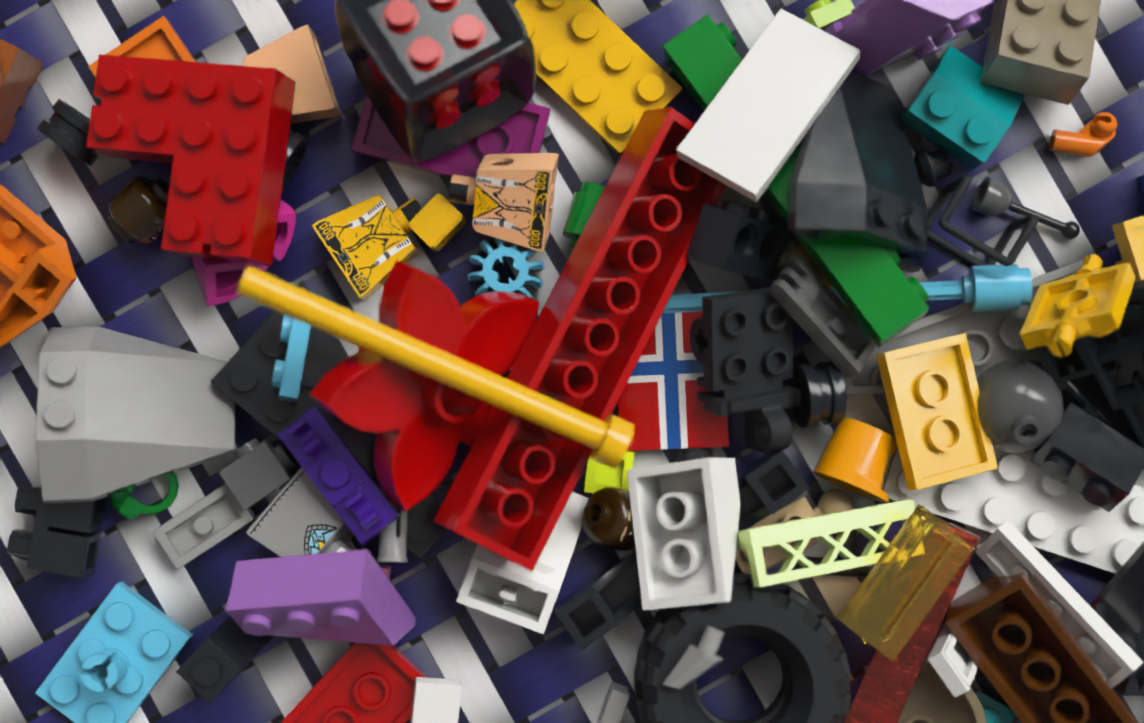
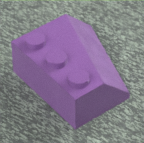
M865 0L851 10V15L831 24L823 31L861 50L860 59L852 70L868 76L915 54L919 61L943 49L942 45L962 35L961 31L980 22L981 18L978 13L994 1Z
M367 549L236 561L226 612L245 633L255 636L271 635L394 646L416 624L415 615Z

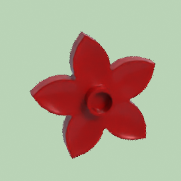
M396 260L383 287L379 303V323L502 376L514 365L536 323L539 301L521 293L494 291L480 294L459 306L452 291L437 277ZM361 347L357 354L345 358L328 371L310 393L327 412L344 423L361 431L378 433L374 450L377 479L388 500L405 512L427 498L443 481L452 466L459 442L470 448L472 447L493 406Z

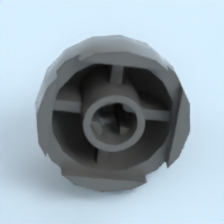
M1023 360L1025 364L1009 365L1008 361L1000 362L982 372L977 378L980 391L978 397L979 421L986 436L992 441V446L1000 451L1022 454L1039 449L1060 425L1064 415L1060 389L1052 377L1046 373L1044 367L1033 361Z

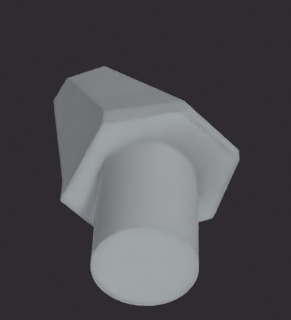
M706 625L699 645H689L688 650L663 684L682 689L720 663L723 658L716 655L725 632Z

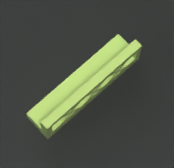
M913 499L892 501L840 513L818 515L737 531L736 551L747 550L754 588L924 554ZM902 520L907 547L896 549L883 537L893 521ZM878 525L875 531L868 526ZM853 529L858 530L869 539L861 556L858 557L843 547L844 542ZM837 532H838V534H837V536L835 537V539H833V538H831L829 535H827V534H832V533H837ZM812 537H816L829 547L819 565H814L801 555ZM797 541L793 548L786 542ZM774 545L788 557L779 573L767 575L762 547ZM877 547L884 550L883 552L875 553ZM837 555L841 556L844 559L834 561ZM796 562L803 567L792 570Z

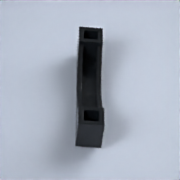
M783 450L768 453L737 475L741 504L738 531L748 529L767 516L773 515L810 488ZM636 548L555 605V614L581 651L619 625L620 621L642 604Z

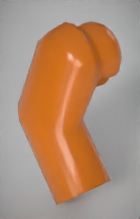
M1100 112L1077 133L1054 129L1049 140V151L1081 157H1092L1115 137V130L1118 125L1117 119L1110 113Z

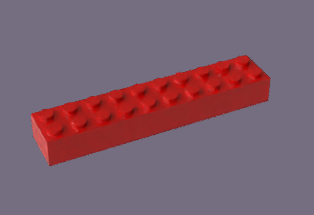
M672 107L644 111L507 377L510 381L601 421H604L609 414H612L690 259L686 256L703 203L716 206L726 187L722 182L677 157L676 149L695 123ZM493 405L433 522L525 569L533 571L591 456L592 448Z

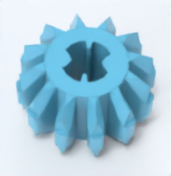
M497 238L496 241L499 248L493 250L486 240H482L480 246L488 255L486 259L478 255H471L469 259L472 264L483 267V271L469 273L468 280L470 282L486 281L476 290L475 295L489 293L493 290L521 293L533 298L531 293L525 289V286L529 284L535 288H542L543 281L537 277L530 276V272H538L545 269L543 261L527 263V260L532 258L537 251L526 248L520 253V245L512 243L511 248L506 247V241ZM504 260L514 261L513 268L519 275L514 281L509 277V283L507 284L500 283V275L494 271L498 263L504 266Z

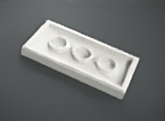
M780 9L676 149L677 157L757 202L808 132L816 118L860 59L861 50Z

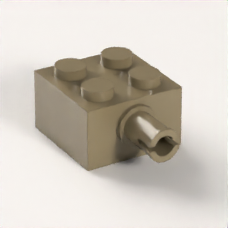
M997 0L993 7L980 82L1069 105L1090 76L1101 0Z

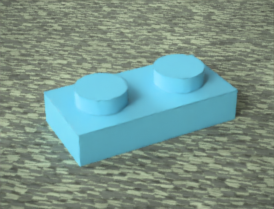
M285 314L280 342L288 343L285 361L276 359L271 387L280 388L279 400L298 403L311 326Z

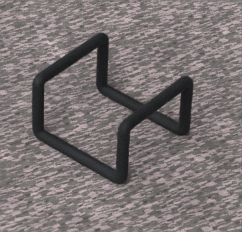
M964 175L947 184L927 215L929 224L927 239L971 266L995 265L996 262L1004 266L1012 265L1039 221L1038 216L1030 215L1011 222L993 249L948 222L969 187L972 178L969 175ZM953 191L955 192L939 217L938 224L945 232L988 256L989 258L986 263L929 230ZM1024 228L1008 256L1006 257L1001 254L1015 230Z

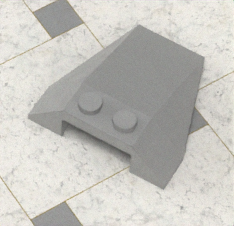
M99 326L51 327L40 351L35 437L43 502H93L107 497L109 492L132 484L139 486L150 482L152 477L175 469L182 471L234 453L236 404L211 383V380L228 362Z

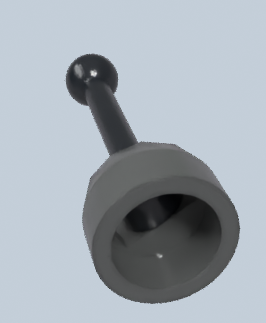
M986 177L981 182L973 198L972 210L986 216H997L1006 210H1010L1025 217L1037 215L1039 223L1061 231L1066 239H1074L1080 233L1079 225L1073 221L1064 223L1012 202L1009 189L1002 182L990 177Z

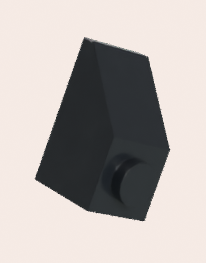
M229 616L196 649L176 673L206 701L211 703L232 683L274 636L247 634Z

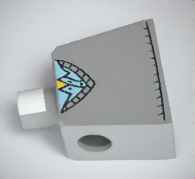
M303 467L298 470L246 531L251 538L280 557L354 551L348 543L355 535L317 488Z

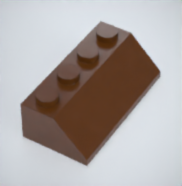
M1023 573L989 578L952 601L945 624L1022 723H1138Z

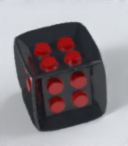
M511 0L335 1V15L342 45L352 62L358 80L390 133L405 153L415 162H423L444 155L495 128L518 113L534 95L536 85L535 50L525 24Z

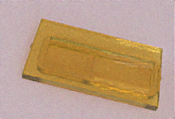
M918 504L837 619L861 637L864 643L870 644L882 655L894 662L974 548L952 531L948 524H944L924 506Z

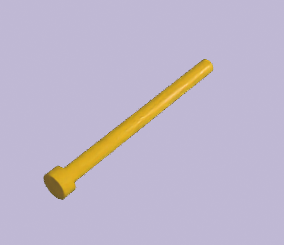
M249 265L236 291L237 294L586 445L592 448L591 459L612 468H616L620 464L630 445L634 424L609 414L604 421H601Z

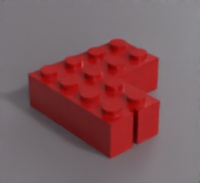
M99 54L93 96L101 100V106L92 105L86 147L111 158L173 163L161 249L184 257L221 261L226 259L232 262L272 266L296 82L276 68Z

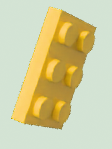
M966 333L876 354L908 490H919L998 468L992 441L986 436L979 421L978 397L980 391Z

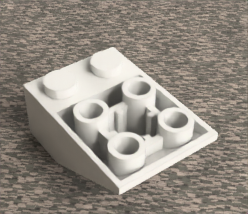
M572 492L533 571L525 569L477 544L456 602L544 634L583 525V511L589 498Z

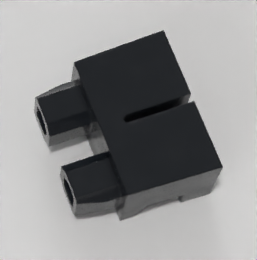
M41 485L40 487L19 488L16 493L15 512L36 515L33 531L12 530L9 536L7 554L27 560V568L80 579L95 574L101 533H95L94 531L102 529L107 497L93 502L44 503Z

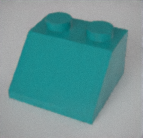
M949 45L908 103L901 117L904 125L937 148L946 150L950 157L969 170H973L986 162L1014 120L1024 95L1012 90L981 83L983 67L952 45Z

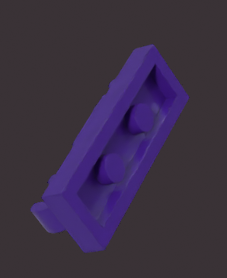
M313 406L278 434L362 545H366L401 517L397 509L388 500L383 491L316 406Z

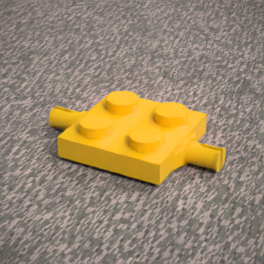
M1090 254V258L1088 255L1083 258L1081 268L1075 274L1060 280L1041 284L1019 334L1026 349L1046 346L1050 348V351L1055 356L1063 357V353L1065 356L1070 354L1072 344L1077 338L1089 335L1101 337L1115 329H1119L1136 279L1130 263L1126 262L1102 268V259L1098 255Z

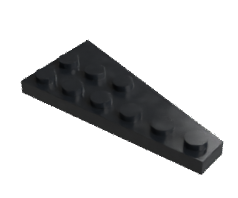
M302 279L296 287L310 292ZM274 310L211 380V383L282 444L284 443L278 434L313 406H316L380 488L376 470L374 469V450L378 433L361 431L344 423L327 412L310 395L328 371L349 357L338 337L311 326L298 403L279 400L280 388L271 387L276 359L285 361L288 343L280 342L284 314ZM432 493L408 510L407 550L419 560L425 556L447 529L433 522L440 507Z

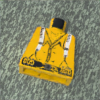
M377 195L312 224V227L359 298L367 300L385 284L396 260L406 264L418 253V249L408 236L413 231L409 227V222L422 207L417 199L413 197L392 211L381 195Z

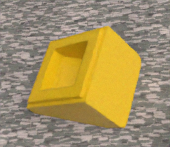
M436 194L410 220L409 227L434 252H439L466 224V219L443 195Z

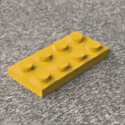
M517 0L514 3L534 46L536 77L619 156L624 152L644 111L666 108L682 92L683 88L590 0Z

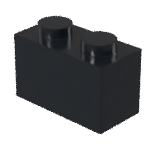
M1070 402L1064 409L1060 425L1053 431L1047 441L1039 449L1035 450L1030 462L1040 467L1049 477L1060 480L1080 493L1089 503L1110 512L1130 494L1144 468V448Z

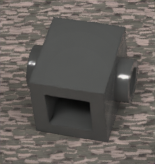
M257 438L233 453L237 458L236 461L219 471V474L243 510H247L263 500L269 505L296 474L292 468L297 463L284 444L276 445L273 440L264 441L260 444Z

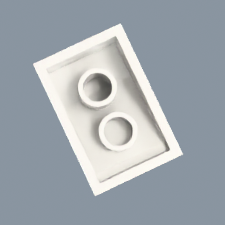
M708 457L627 470L642 609L653 610L730 602L741 505L735 458Z

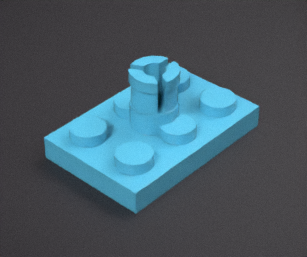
M121 581L114 586L35 693L74 723H128L187 645L193 634Z

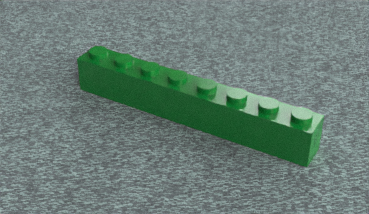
M708 14L663 45L665 61L703 112L742 61V58L733 48L737 43L730 30L722 22L716 25ZM803 139L764 191L765 196L787 225L789 219L790 182ZM793 232L878 348L921 319L930 309L925 303L929 300V296L920 282L913 276L907 279L897 266L901 260L896 250L850 234L818 241Z

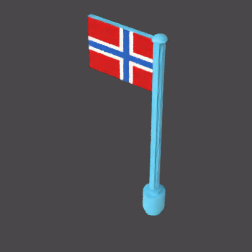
M1017 264L1010 266H971L969 275L962 276L961 280L920 282L927 292L929 300L962 299L963 303H970L972 312L1019 310L1020 305H1030L1032 300L1030 269L1018 268ZM829 287L839 300L846 305L834 287ZM733 292L671 295L618 400L619 418L634 424L633 436L627 451L729 447L728 415L716 416L704 409V402L698 400V393L707 392L709 389L697 384V377L704 376V365L699 363L693 354L690 343V329L695 319L703 318L702 297Z

